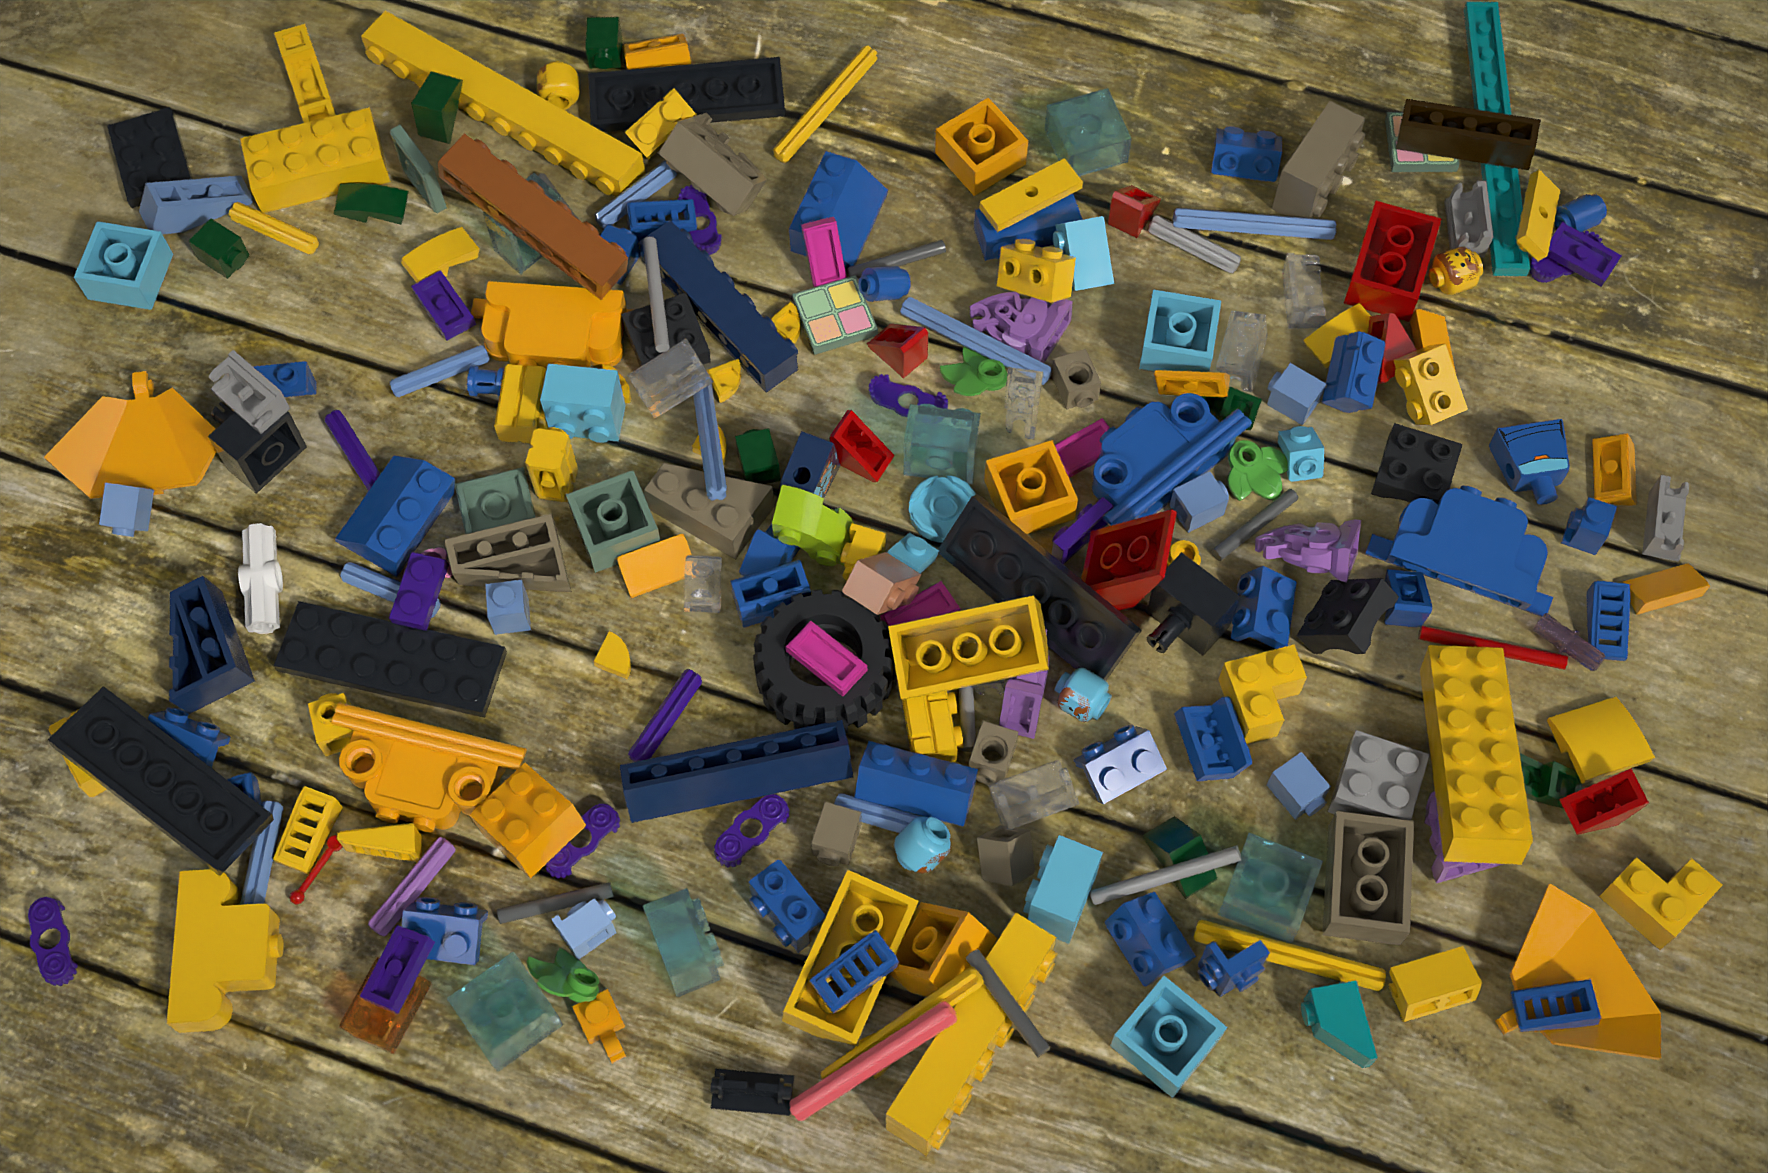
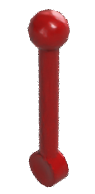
M337 835L328 838V848L298 890H293L290 893L289 899L292 904L298 905L304 901V893L333 852H338L342 849L343 846L337 840Z

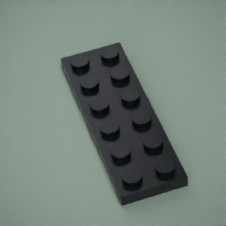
M780 57L588 73L591 125L603 132L628 130L659 101L662 102L664 100L663 97L672 89L679 93L696 115L707 113L712 118L710 123L786 116Z
M979 494L970 498L938 549V553L997 603L1034 595L1041 605L1044 626L1048 630L1047 646L1074 669L1086 668L1107 681L1142 631Z
M298 601L274 667L278 672L485 718L507 655V650L505 646L428 629L427 631L395 624L387 620Z
M104 686L48 739L49 744L219 876L274 820L272 813Z

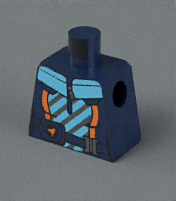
M801 431L781 479L780 487L787 485L825 498L840 468L834 443Z

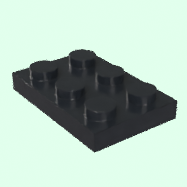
M171 107L107 125L126 198L131 208L141 205L146 183L193 179Z

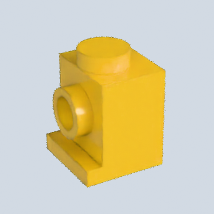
M854 523L851 524L849 529L850 543H845L840 562L845 565L842 576L846 581L858 560L885 553L886 533Z

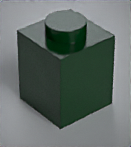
M587 17L585 49L589 69L621 68L623 37L619 17Z
M212 218L188 241L200 262L227 279L236 270H239L250 257L241 237Z
M769 428L763 430L751 429L735 436L737 454L745 481L763 485L781 481L779 462Z

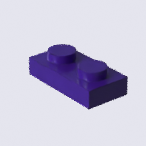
M1563 222L1552 236L1548 252L1549 258L1602 287L1622 256Z
M441 270L411 286L413 293L446 341L476 325L474 317Z
M1104 497L1094 505L1091 503L1086 505L1078 514L1075 523L1070 527L1063 526L1052 539V556L1064 565L1089 542L1091 531L1104 528L1109 524L1103 517L1113 509V505Z
M414 552L411 553L389 616L392 623L427 631L449 567L445 559Z
M397 925L360 997L367 1002L399 1014L435 942L425 935Z

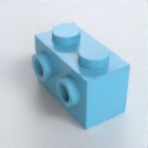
M1104 216L1055 225L1056 232L1053 233L1054 247L1061 248L1063 254L1076 257L1072 291L1114 284Z

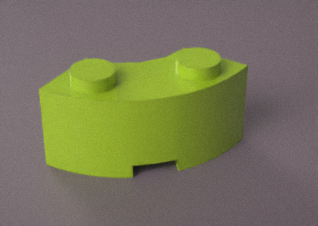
M782 485L772 520L774 538L787 545L799 546L809 554L811 559H815L822 565H844V563L840 562L845 543H850L849 529L851 524L854 523L851 517L841 508L833 510L822 505L824 498L816 494Z

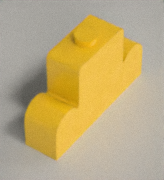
M211 869L180 871L167 1013V1024L178 1033L214 1031L224 1027L231 1019L233 1012L232 1003L226 996V993L270 990L274 988L276 984L277 958L283 955V937L279 934V916L265 903L239 905L241 893L237 885L225 873L219 876Z

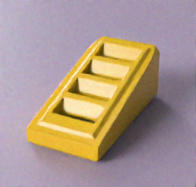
M304 786L294 805L273 860L279 864L309 874L343 809L340 802L333 796ZM316 805L324 808L322 814L311 810L312 806ZM306 819H309L318 824L316 828L305 825L304 822ZM298 833H301L312 839L310 843H307L296 837ZM291 847L305 851V857L302 858L289 853Z
M413 823L337 832V840L348 852L418 862L422 857V835Z

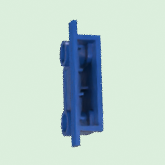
M1185 393L1176 397L1170 409L1161 402H1151L1143 408L1140 406L1136 407L1127 415L1125 422L1117 429L1114 426L1109 428L1099 440L1102 445L1099 458L1093 470L1092 491L1099 500L1104 497L1113 505V509L1105 514L1103 518L1112 526L1157 513L1170 503L1173 489L1207 473L1228 456L1236 437L1251 426V420L1244 416L1241 410L1236 409L1219 422L1210 413L1209 405L1205 399L1193 393Z
M1462 485L1460 489L1453 488L1448 490L1440 499L1438 505L1427 498H1419L1412 501L1404 508L1400 515L1399 527L1393 541L1374 534L1371 536L1365 553L1367 556L1413 572H1422L1424 576L1544 618L1547 617L1553 597L1536 591L1547 559V547L1539 537L1524 535L1528 525L1527 516L1522 510L1516 508L1517 504L1511 500L1497 497L1494 501L1481 496L1482 492L1480 490Z

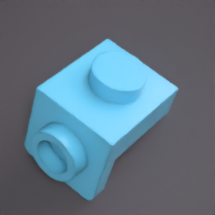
M1297 426L1291 430L1278 431V444L1288 460V479L1294 482L1323 477L1325 447L1313 427Z
M908 533L890 548L887 553L921 574L935 562L939 550L928 544L924 539Z

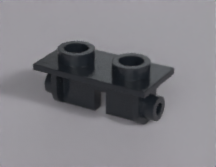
M715 1068V1076L711 1080V1109L790 1116L789 1103L792 1100L794 1075Z

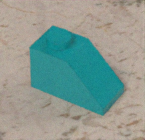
M1357 981L1310 989L1304 997V1002L1301 1003V1013L1305 1025H1311L1313 1036L1359 1067H1370L1378 1057Z

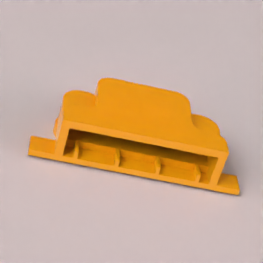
M488 281L486 299L474 298L471 314L474 318L483 319L481 331L484 337V346L488 355L496 361H509L512 365H523L524 367L542 366L546 370L548 364L590 368V365L601 369L602 364L613 367L622 359V337L624 331L622 314L633 309H627L622 290H610L600 300L586 288Z
M340 702L337 704L331 722L332 725L354 730L349 744L341 751L339 765L344 775L350 779L353 785L364 789L367 800L376 812V817L389 823H398L399 819L412 822L417 829L425 832H434L435 828L440 830L451 828L456 824L460 812L469 815L498 788L501 776L506 768L517 770L522 765L527 751L526 748Z

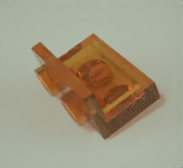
M377 957L341 1020L339 1027L362 1043L394 1054L432 983L423 976L418 975L399 1014L367 1002L360 995L380 958Z

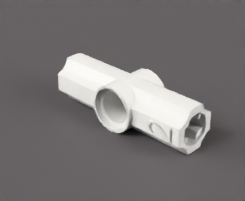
M261 523L249 525L248 528L242 530L243 565L239 566L238 577L240 589L245 600L246 629L248 632L269 634L273 633L275 629L280 628L278 593L283 590V577L279 562L277 561L276 531L273 526H266Z

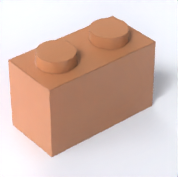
M885 552L858 560L841 592L879 615L901 606L909 605L918 593L919 587L916 584L921 574Z

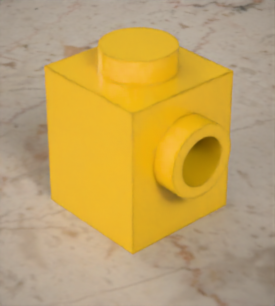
M345 693L326 694L318 698L317 701L308 703L316 743L325 756L341 752L349 744L354 731L332 725L331 723L339 702L351 705Z

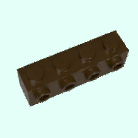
M1406 99L1396 149L1529 171L1537 144L1541 119Z

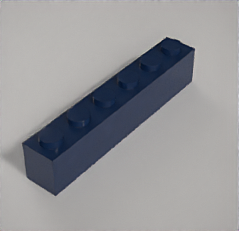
M670 220L646 236L656 239L661 281L675 296L683 293L687 294L697 320L734 359H739L740 366L766 393L798 371V350L789 338L783 339L773 321L766 315L761 316L756 310L752 299L745 293L741 295L735 288L731 277L724 271L720 272L714 266L710 255L705 250L700 251L694 245L690 234L684 228L679 229ZM642 239L639 241L642 261L645 263Z
M842 720L620 765L623 792L631 823L853 778L849 744Z

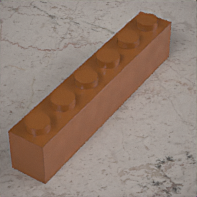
M464 133L438 161L439 178L600 300L604 298L627 271L628 257L621 246L615 242L609 243L599 235V232L592 224L587 221L581 222L574 217L571 210L564 203L558 200L555 202L545 195L544 190L539 184L533 180L527 181L520 176L510 162L504 159L500 161L491 154L490 149L481 140H473Z

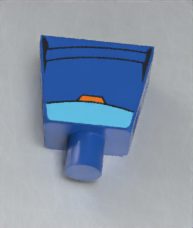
M1557 419L1497 428L1489 448L1510 489L1514 492L1533 490L1536 502L1540 505L1555 501L1558 498L1555 486L1560 485L1569 472V458L1563 420Z

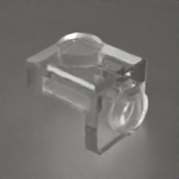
M686 556L684 612L720 613L721 557Z

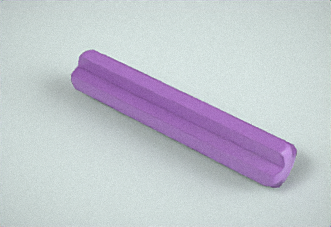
M438 837L369 920L368 925L373 931L383 937L388 935L403 916V910L415 902L455 853V847L448 840Z

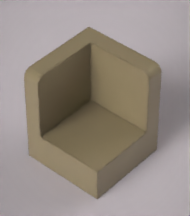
M999 825L977 837L981 874L984 881L1014 886L1034 874L1035 866L1031 831L1029 829Z

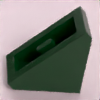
M434 71L429 73L411 103L418 136L451 144L463 84L462 79Z
M1175 816L1143 835V839L1163 868L1208 854L1201 835ZM1212 869L1173 882L1183 897L1187 899L1215 882L1218 877L1215 870Z

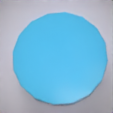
M947 475V478H938V476L927 478L917 485L910 496L909 516L912 526L923 537L931 541L943 542L972 496L976 495V492L967 482L956 476Z

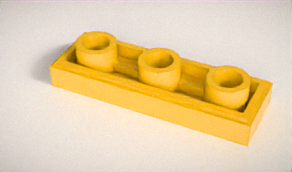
M1064 158L980 201L979 209L995 230L999 232L1082 189L1083 181Z
M1540 169L1529 176L1518 235L1516 236L1519 248L1523 252H1528L1537 261L1548 256L1560 189Z

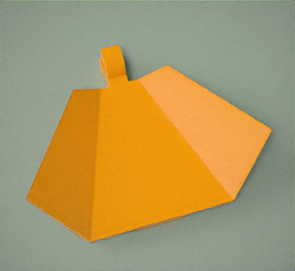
M146 371L132 373V385L135 399L124 400L102 396L44 458L90 499L103 497L105 483L153 489V495L164 494L165 489L197 486L202 481L217 452L208 438L215 428L173 387L153 397L154 383L152 380H148V373Z
M1549 883L1510 972L1514 989L1516 991L1591 979L1601 1019L1598 1025L1538 1031L1553 1045L1655 1060L1661 1059V1012L1596 911ZM1572 997L1575 1012H1582L1579 997ZM1556 998L1560 1015L1567 1014L1563 998ZM1540 999L1544 1016L1551 1017L1548 1000ZM1532 1000L1524 1001L1528 1019H1536ZM1514 1009L1502 1014L1495 1021L1503 1035L1518 1028Z

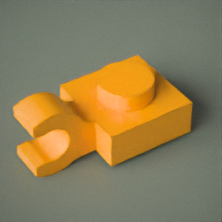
M608 989L598 993L593 1001H584L572 1006L590 1045L601 1040L611 1063L626 1057L615 1033L626 1026Z

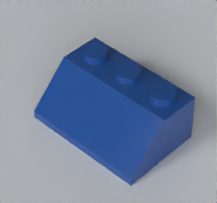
M825 151L789 227L791 252L807 256L802 224L834 216L837 222L845 269L855 266L886 199L888 189L857 160Z
M394 455L337 535L335 542L397 577L408 562L411 553L415 552L454 495L455 478L425 460Z

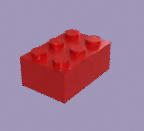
M1376 200L1366 227L1344 304L1354 306L1360 303L1365 310L1379 314L1392 313L1398 319L1410 322L1419 299L1441 218Z

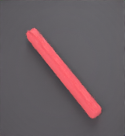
M946 1001L940 1003L790 1101L791 1114L798 1121H804L950 1027L957 1021L954 1008Z

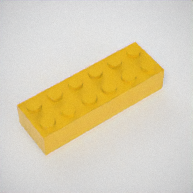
M1428 645L1420 668V677L1443 859L1447 862L1522 865L1533 842L1503 648Z
M1016 912L986 960L1026 1013L1035 998L1033 995L1037 988L1035 984L1037 981L1044 984L1055 966L1054 961L1058 953L1054 951L1057 937ZM984 983L979 989L956 1004L954 1007L957 1017L956 1023L936 1035L886 1112V1130L925 1156L928 1155L932 1147L937 1150L941 1148L951 1131L949 1128L952 1123L950 1118L954 1113L961 1116L972 1098L971 1092L974 1087L971 1085L976 1079L979 1082L984 1080L993 1065L992 1059L995 1055L993 1050L996 1046L1003 1049L1014 1031L1013 1023Z

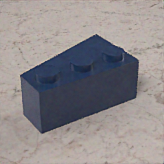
M204 576L171 591L170 636L173 637V656L169 657V668L173 670V689L169 690V701L188 714H191L255 682L223 592Z

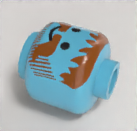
M1083 667L1076 669L1071 675L1065 672L1054 691L1059 693L1057 699L1058 707L1081 722H1088L1092 718L1098 720L1112 698V695L1108 693V682Z
M921 816L914 818L895 838L894 848L899 863L905 869L917 873L931 872L951 850L950 833L946 825L933 817Z

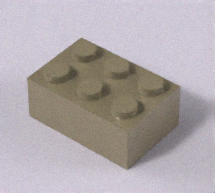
M1329 101L1283 168L1272 210L1284 216L1313 218L1316 216L1319 218L1328 203L1326 197L1329 193L1335 194L1338 191L1344 178L1341 175L1345 170L1350 172L1358 159L1359 154L1356 151L1361 146L1365 137V133L1361 132L1365 118Z
M1336 811L1328 826L1322 935L1392 945L1402 944L1410 933L1414 821Z

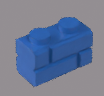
M1360 331L1335 338L1326 380L1327 386L1324 389L1322 398L1323 404L1346 413L1372 409L1386 344L1385 341Z
M800 560L730 581L733 599L743 628L761 623L768 616L774 618L773 609L781 602H784L786 606L791 603V596L802 593L803 597L811 596L810 586Z

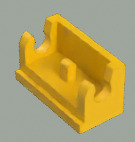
M1464 946L1390 967L1389 971L1393 983L1388 984L1403 1022L1476 1001L1482 985Z

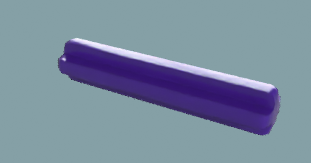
M333 410L325 416L324 421L369 491L380 476V472L340 410Z
M690 669L684 670L629 750L628 755L632 761L637 762L652 757L702 684L701 676Z

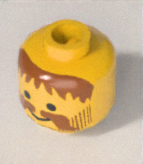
M552 61L542 66L537 72L538 96L563 110H567L579 99V80L575 68L561 61Z
M1457 247L1435 256L1432 268L1429 270V278L1435 288L1439 287L1446 295H1454L1472 289L1478 284L1483 274V265L1475 251H1471L1467 247Z

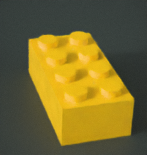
M370 107L240 138L251 192L262 213L336 196L340 184L363 183L381 185L391 182L379 132Z

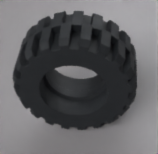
M822 589L811 590L812 595L803 597L802 593L791 596V603L786 606L784 602L777 605L773 609L774 618L766 617L760 625L761 633L756 635L753 662L759 694L763 695V702L769 711H776L777 720L784 725H788L792 721L794 722V729L842 720L845 733H848L849 725L855 724L857 728H860L868 723V713L876 716L883 708L882 699H888L891 693L892 680H894V657L888 625L885 621H880V614L877 615L869 609H865L863 605L852 598H845L844 593L840 590L833 589L832 594H823ZM810 621L836 641L849 646L858 655L859 659L867 664L868 671L843 697L830 686H815L803 682L790 670L792 656L786 652V646Z

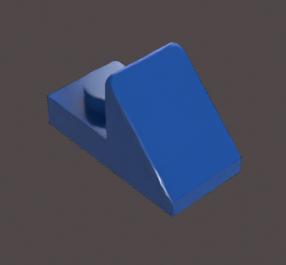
M772 523L766 532L757 529L740 567L739 574L748 576L790 563L800 550V547L784 544L779 539L774 538Z
M1387 569L1385 582L1399 598L1394 607L1386 610L1385 624L1421 627L1432 612V603L1423 573Z

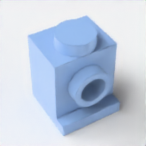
M594 898L588 903L586 901L578 903L567 913L568 917L564 920H561L558 915L551 919L557 931L578 960L616 934L612 923L616 915L604 899L597 902Z

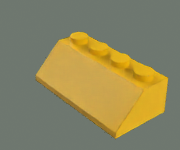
M1034 595L888 626L901 700L1049 670L1044 620L1041 605Z
M847 870L783 1010L782 1021L819 1038L856 1045L886 976L834 1014L811 985L810 979L874 930L880 934L896 955L919 901ZM872 947L866 951L877 966L883 963ZM858 957L853 960L863 976L866 977L869 971ZM845 967L839 970L851 987L857 984ZM832 976L826 980L838 998L844 994Z

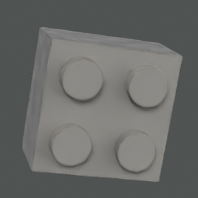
M1356 730L1347 746L1328 812L1335 814L1336 811L1411 820L1429 754Z

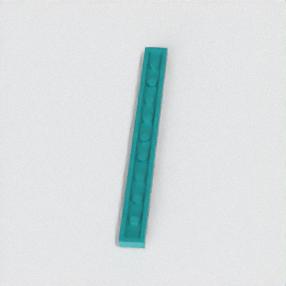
M1466 1L1463 11L1474 109L1512 115L1498 2ZM1480 163L1482 181L1487 183L1493 239L1490 243L1493 276H1527L1530 270L1528 252H1523L1516 242L1523 210L1518 169Z

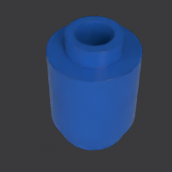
M1585 194L1557 207L1554 226L1558 229L1563 222L1579 232L1599 225L1607 215L1605 202L1597 194Z
M898 266L866 268L862 272L858 286L863 297L869 302L898 300L908 294L911 281L908 272Z

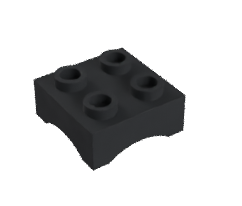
M686 293L664 300L670 347L666 352L656 351L650 305L622 314L624 330L635 352L646 384L657 381L672 372L684 368L710 363V349Z
M1394 423L1371 494L1381 498H1393L1409 503L1419 498H1427L1438 505L1443 495L1450 490L1463 444Z
M1383 578L1348 579L1347 582L1330 580L1323 588L1322 595L1312 611L1305 617L1304 624L1296 636L1313 654H1322L1330 649L1344 650L1354 654H1365L1371 645L1375 624L1386 610L1394 607L1399 596Z

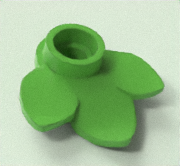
M965 346L962 353L963 363L940 366L943 378L955 385L954 393L963 396L979 395L986 390H999L1007 384L1008 373L1000 361L989 359Z
M1248 440L1235 443L1228 453L1231 470L1227 478L1228 487L1234 497L1241 501L1253 491L1265 499L1276 500L1282 492V480L1279 474L1287 472L1288 460L1285 455L1274 447L1259 448L1255 443ZM1243 452L1249 454V456L1251 457V462H1248L1243 458Z
M561 948L555 956L554 963L543 962L530 956L526 961L530 974L538 979L537 985L547 993L568 997L575 1002L593 1001L599 993L598 976L586 968L581 961Z

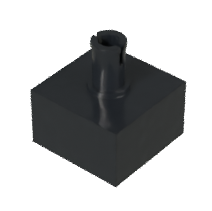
M223 401L219 403V406L225 410L224 412L216 406L212 411V419L221 425L208 436L209 440L227 470L256 494L307 448L288 411L262 434L258 433Z
M1181 552L1166 568L1164 579L1152 589L1146 613L1160 624L1146 637L1147 642L1152 648L1158 643L1159 646L1156 651L1165 653L1173 641L1179 637L1204 656L1230 627L1240 596Z

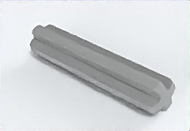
M1155 215L1149 224V233L1229 273H1234L1240 265V255L1186 228H1175L1172 221L1160 215Z

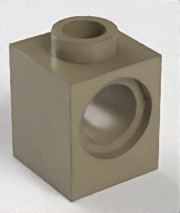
M1086 349L1053 359L1051 377L1066 410L1074 407L1084 408L1099 399L1101 381ZM1073 380H1079V381H1081V382H1083V383H1082V384H1075V383H1073V382H1071V381H1073Z
M982 722L969 760V767L978 769L977 781L988 785H993L995 782L1004 785L1017 746L1018 731L989 722ZM988 751H995L1002 758L992 762L986 760L983 754Z
M828 802L824 803L811 843L812 854L817 856L818 861L830 866H839V863L849 866L862 825L861 812Z

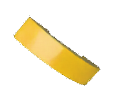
M301 24L274 32L303 123L335 116L336 113L306 25Z

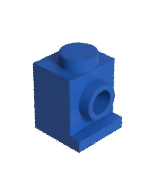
M1589 497L1582 509L1575 508L1574 511H1571L1561 544L1596 555L1609 535L1617 506Z

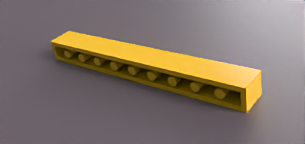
M386 10L361 35L366 49L365 53L373 63L388 67L398 77L411 80L419 88H421L431 71L462 79L463 84L458 108L467 112L474 120L478 122L483 121L492 126L500 135H508L517 140L525 149L540 153L553 165L559 164L570 170L576 178L580 180L586 179L595 184L604 194H612L617 197L645 174L642 153Z

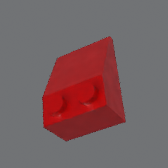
M1170 509L1091 531L1081 580L1117 610L1134 607L1165 577L1177 512Z

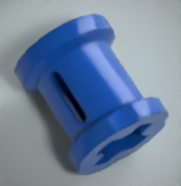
M470 366L467 377L469 395L477 396L478 393L497 394L499 397L504 367H500L497 371L480 370L478 366Z

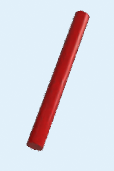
M1422 625L1418 634V640L1447 646L1503 648L1505 658L1562 670L1566 669L1568 662L1567 655Z

